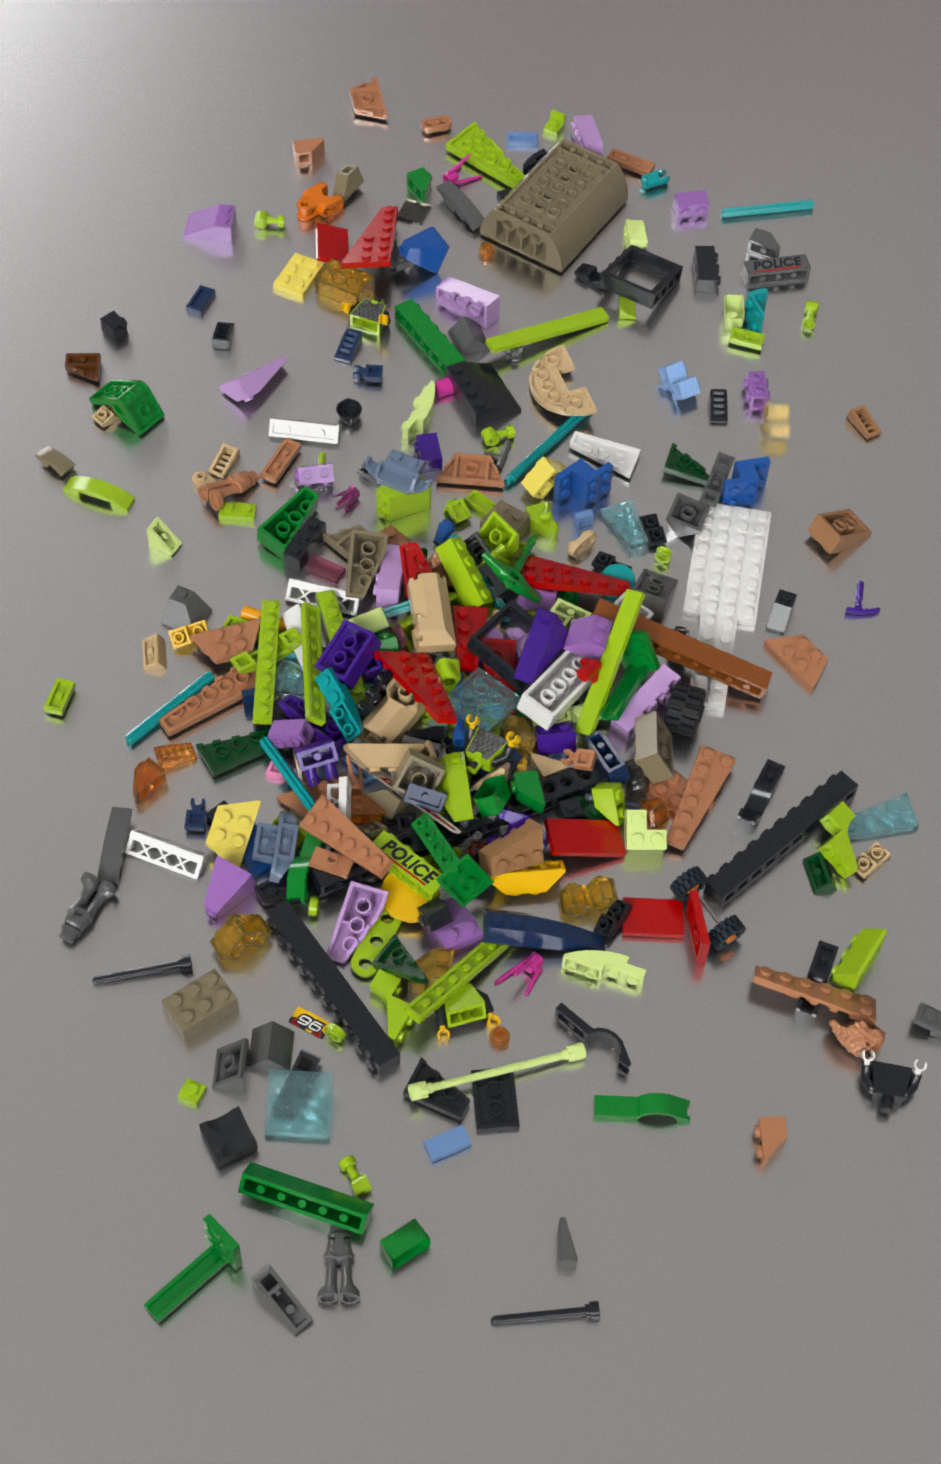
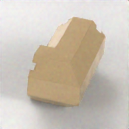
M421 573L417 575L418 579L414 581L413 578L409 579L407 590L412 625H415L414 630H412L414 649L417 653L454 651L456 639L446 577L442 576L440 578L438 573Z
M393 678L386 687V695L375 706L374 711L363 720V733L358 738L360 740L364 739L366 743L398 744L403 739L405 732H408L424 714L425 706L422 703H417L414 700L415 695L412 692L408 693Z

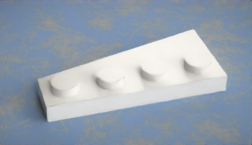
M578 431L574 432L569 443V448L602 465L609 461L613 465L614 471L629 479L641 453V449Z

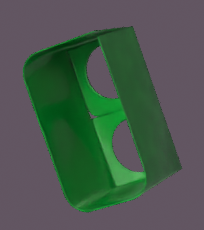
M505 775L485 779L477 790L474 800L482 818L499 815L508 801L511 792Z
M416 1219L409 1221L379 1241L380 1250L392 1269H396L426 1250L431 1244L430 1237Z

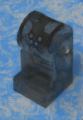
M634 759L625 761L624 763L631 779L627 783L631 796L635 798L649 793L648 777H645L640 765L637 766Z

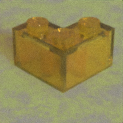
M232 914L227 918L225 924L215 932V936L210 940V943L221 960H236L247 946H261L271 935L272 931L260 914Z

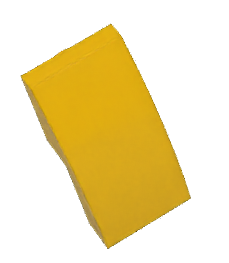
M202 620L170 630L168 633L173 648L176 649L193 644L190 640V635L210 630L207 621Z

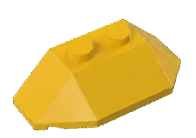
M544 860V863L490 877L494 881L492 885L505 895L519 896L520 894L528 893L537 895L541 892H546L565 873V866L563 860Z

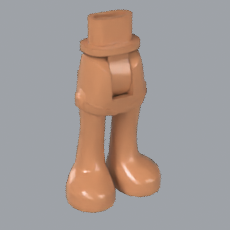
M253 470L234 473L223 481L201 485L198 488V494L203 502L210 501L212 508L218 511L223 508L226 496L243 493L255 485V482L260 480V476Z

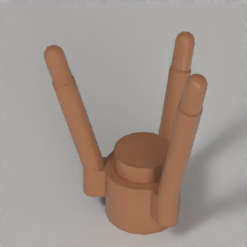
M346 755L350 774L348 779L352 785L351 796H357L364 789L362 768L358 766V778L354 776L350 757Z

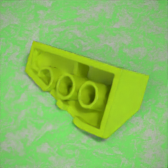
M462 751L445 754L439 762L444 764L446 772L436 789L447 793L444 806L454 822L474 819L465 753Z

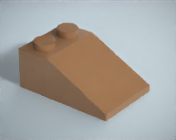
M851 509L818 514L807 529L812 538L818 541L823 546L824 551L829 554L842 552L872 534L870 529Z

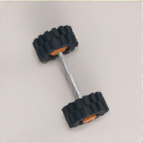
M694 866L692 869L689 868L687 872H683L681 876H678L672 882L673 884L670 885V889L677 899L683 902L688 900L690 891L698 890L699 893V890H702L709 880L698 866ZM699 894L700 902L718 924L708 933L710 942L717 951L730 946L732 942H735L737 938L744 934L746 927L736 915H731L720 922Z

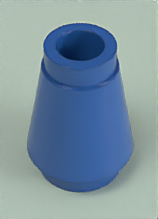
M446 519L439 522L433 543L436 546H440L447 541L455 532V525Z

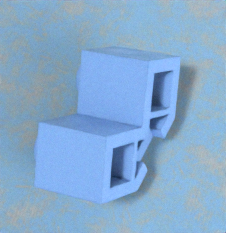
M675 361L658 368L664 387L672 390V396L675 400H684L701 393L699 381L696 379V376H687V368L683 361Z

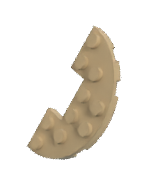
M564 344L547 351L541 360L538 359L534 363L532 372L529 375L531 394L539 405L557 414L566 416H589L597 413V408L586 387L569 391L561 374L575 370Z

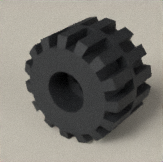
M680 682L675 684L664 718V723L669 731L693 737L704 712L705 689Z

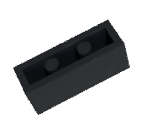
M695 246L693 261L697 292H717V286L721 284V276H718V253H715L714 246Z
M312 516L307 519L283 552L284 567L301 573L323 542L322 535L326 533V522Z

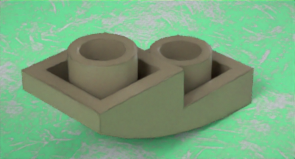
M46 446L35 454V457L46 468L51 466L62 477L76 465L63 453L50 446Z

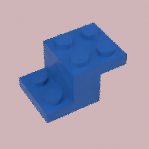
M769 456L735 461L732 478L723 482L720 504L740 506L755 503L758 487L766 485L771 462Z
M580 458L555 475L553 499L559 503L563 499H567L571 494L584 506L595 502L599 496L606 494L611 489L613 465L608 461L595 470Z

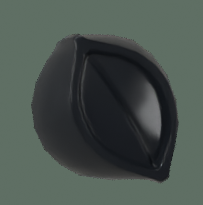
M346 398L337 404L336 411L345 424L352 426L359 418L362 406L358 401Z

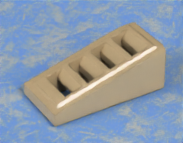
M223 443L208 473L224 479L240 456L239 449ZM216 468L222 470V473H219L214 470Z

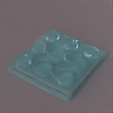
M479 667L448 694L457 716L466 721L467 715L472 714L471 721L474 722L477 715L480 717V723L475 726V729L480 727L489 732H492L517 708L521 699L518 694Z
M269 1069L264 1135L330 1139L334 1073Z

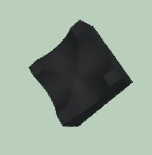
M486 562L478 568L483 575L490 579L494 587V593L498 598H503L506 604L511 599L515 600L518 598L519 595L510 588L507 589Z
M239 1106L221 1117L199 1124L200 1132L218 1168L258 1149L257 1141L249 1129Z

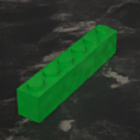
M412 298L395 305V319L445 376L447 366L459 362H467L464 355L457 351L456 346L450 343L447 336L439 330L438 326L430 320L428 314H425L420 305L416 304Z
M250 1162L243 1171L238 1193L361 1235L370 1223L374 1203Z

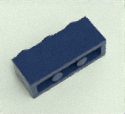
M602 730L584 738L588 750H596V759L609 782H621L623 784L631 780L626 764Z

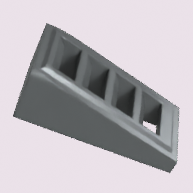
M561 1217L558 1223L559 1268H576L578 1258L566 1218Z

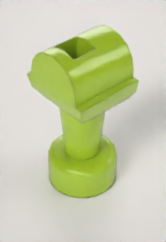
M265 210L258 211L255 214L254 225L261 229L266 228L268 224H277L279 228H284L285 215L279 214L277 218L269 216V213Z
M806 300L804 314H807V316L804 317L802 323L804 328L813 329L816 326L814 316L818 313L820 302Z
M512 424L505 426L504 430L497 431L493 427L488 426V428L481 431V436L487 446L493 447L499 443L500 438H515V430Z
M353 1155L346 1156L339 1161L338 1165L341 1170L347 1172L350 1177L351 1190L356 1198L372 1191L371 1184L365 1173L359 1174L355 1168L357 1161Z

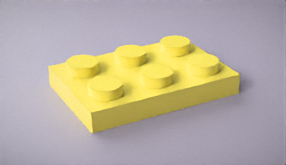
M294 253L273 283V289L303 299L324 269V262Z

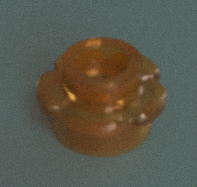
M490 242L482 243L479 248V253H482L484 257H490L495 252L493 244Z
M498 1026L490 1032L489 1038L492 1040L493 1045L505 1046L509 1043L510 1033L505 1027Z

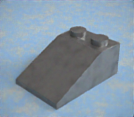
M644 568L632 590L644 593L645 598L642 605L654 613L652 619L662 620L678 580Z

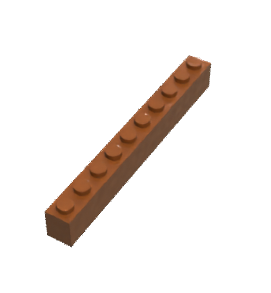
M599 598L592 615L612 620L613 627L620 606ZM638 615L633 630L648 631L657 655L761 699L765 694L773 672L682 634L677 630L654 622L642 615Z

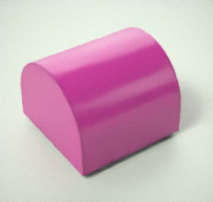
M449 377L434 381L435 395L438 399L454 394L453 384Z

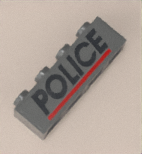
M806 254L743 261L741 275L746 287L809 279L811 266Z

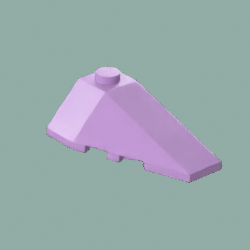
M286 355L275 359L255 370L245 373L243 376L220 385L219 389L236 402L241 400L248 402L254 399L253 395L261 391L288 357Z
M351 881L326 952L332 961L341 964L347 962L383 913L389 896L388 891Z

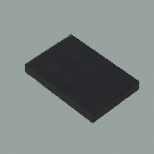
M488 1069L471 1070V1074ZM507 1072V1074L472 1082L476 1132L516 1130L520 1128L514 1072Z

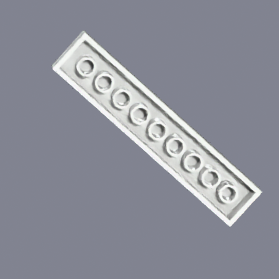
M625 592L613 604L621 606ZM642 605L638 615L651 620L654 613ZM566 650L522 694L517 709L545 730H548L591 686L592 682L590 680L583 682L577 677L576 673L582 666L579 660L586 657Z

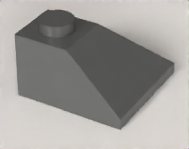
M178 585L168 600L162 625L170 629H176L207 620L212 613V609L194 591Z

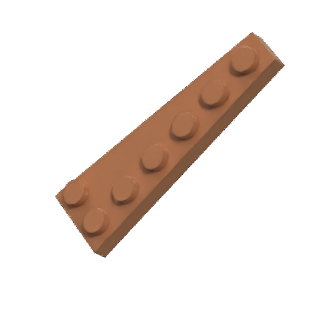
M234 666L231 667L230 671L224 676L220 675L210 686L206 685L196 696L189 697L184 703L160 718V725L170 737L242 699L241 690L255 688L256 671L240 674Z
M701 744L667 835L668 845L682 851L684 850L737 758Z
M321 795L298 825L307 833L380 879H383L394 864L324 795Z
M755 966L753 983L796 999L804 997L812 1005L823 1004L828 1006L831 1012L837 1013L839 1010L850 1014V1019L858 1022L864 1020L867 1025L875 1026L877 1021L876 999L871 996L856 994L848 989L835 988L827 983H817L808 978H799L787 972L774 971L766 966Z

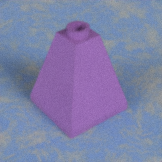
M217 856L204 902L205 913L214 919L216 916L221 918L254 893V887L257 886V883L252 874Z

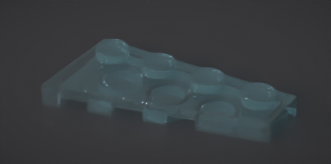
M908 793L855 813L856 816L848 827V836L852 840L918 829L919 824Z

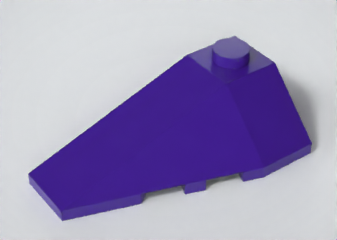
M538 607L532 619L513 678L531 685L564 647L568 630L557 614Z
M291 694L278 702V705L290 720L305 719L304 700ZM325 711L326 723L322 727L309 722L315 730L310 743L331 737L334 741L337 755L340 757L345 752L343 745L348 743L335 720L328 716L329 712Z

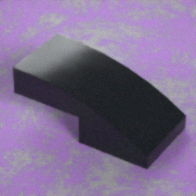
M582 263L574 271V274L582 281L598 289H604L599 287L601 281L599 276L601 273L597 272V266Z
M416 814L396 815V819L378 822L387 826L388 833L398 835L412 828L411 823L416 820Z

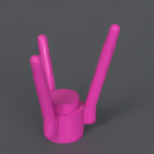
M468 154L442 177L444 182L450 180L457 186L482 178V175L458 181L459 174L457 171L461 169V165L471 156Z
M532 952L528 957H525L520 963L495 980L494 983H500L512 973H514V977H517L524 970L530 974L534 972L525 991V995H528L537 977L543 971L541 966L544 964V960L538 953Z

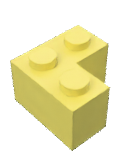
M543 456L536 462L533 469L526 474L521 484L532 497L542 500L554 487L555 475L566 469V467L558 461Z

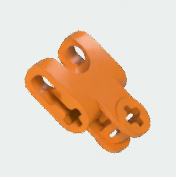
M320 182L305 190L301 199L297 201V208L299 209L297 218L300 221H310L318 215L327 218L343 209L344 198L338 194L327 196L328 185Z

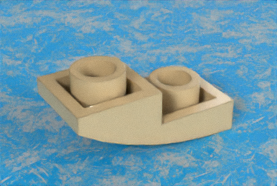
M103 405L91 416L102 427L109 426L119 420L112 406L106 408Z
M876 841L865 853L862 852L856 858L858 865L856 873L863 879L867 878L891 857V853Z

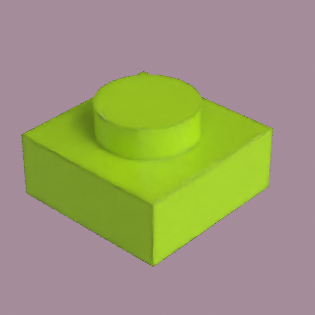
M187 1078L177 1095L178 1099L197 1107L207 1090V1086Z

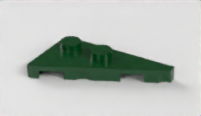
M672 443L663 472L706 485L709 475L705 472L706 469L687 453H681L676 449L677 445Z
M393 935L371 963L376 970L381 969L392 975L425 985L429 982L424 972L396 935Z

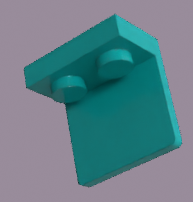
M766 287L749 291L745 300L744 321H747L751 331L758 333L762 331L765 316L764 312L768 297Z

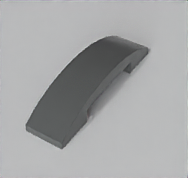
M718 452L699 502L716 508L721 496L723 482L728 478L735 457Z

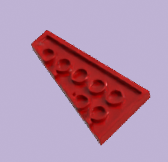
M375 650L373 657L376 660H381L383 662L382 666L386 670L390 669L393 673V678L408 693L412 692L415 695L414 700L425 706V711L436 723L456 724L458 717L429 654L424 652L410 653L407 651Z

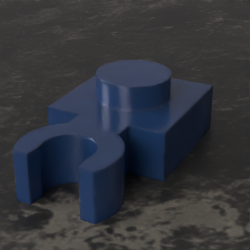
M366 364V368L360 365L354 366L353 379L365 378L367 382H382L383 365Z
M192 798L190 801L192 810L186 811L185 830L205 832L207 811H204L206 808L205 799H202L200 805H195V799Z

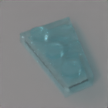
M633 500L599 509V514L630 549L648 545V540Z
M283 658L276 669L274 693L304 696L303 667Z

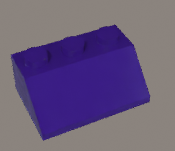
M344 620L314 667L321 672L327 668H332L340 683L346 684L347 688L352 690L372 660L375 650H378L382 643L375 633Z

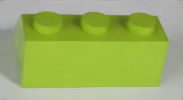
M862 929L859 935L854 934L850 941L851 948L844 950L840 957V960H842L841 964H836L831 971V975H833L831 984L840 989H848L854 993L879 954L888 930Z

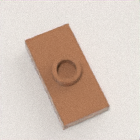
M316 846L309 862V867L347 879L354 862L344 855Z

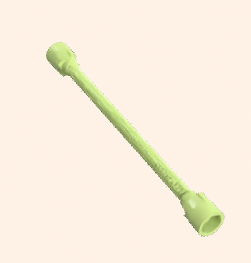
M579 1042L567 1045L566 1049L561 1050L560 1053H552L527 1061L524 1060L514 1064L499 1066L478 1073L475 1072L470 1075L439 1081V1083L421 1081L408 1084L409 1097L411 1101L427 1098L428 1094L434 1091L450 1088V1086L479 1081L484 1078L507 1074V1072H515L548 1062L551 1063L558 1060L573 1062L585 1059L586 1049L584 1044Z

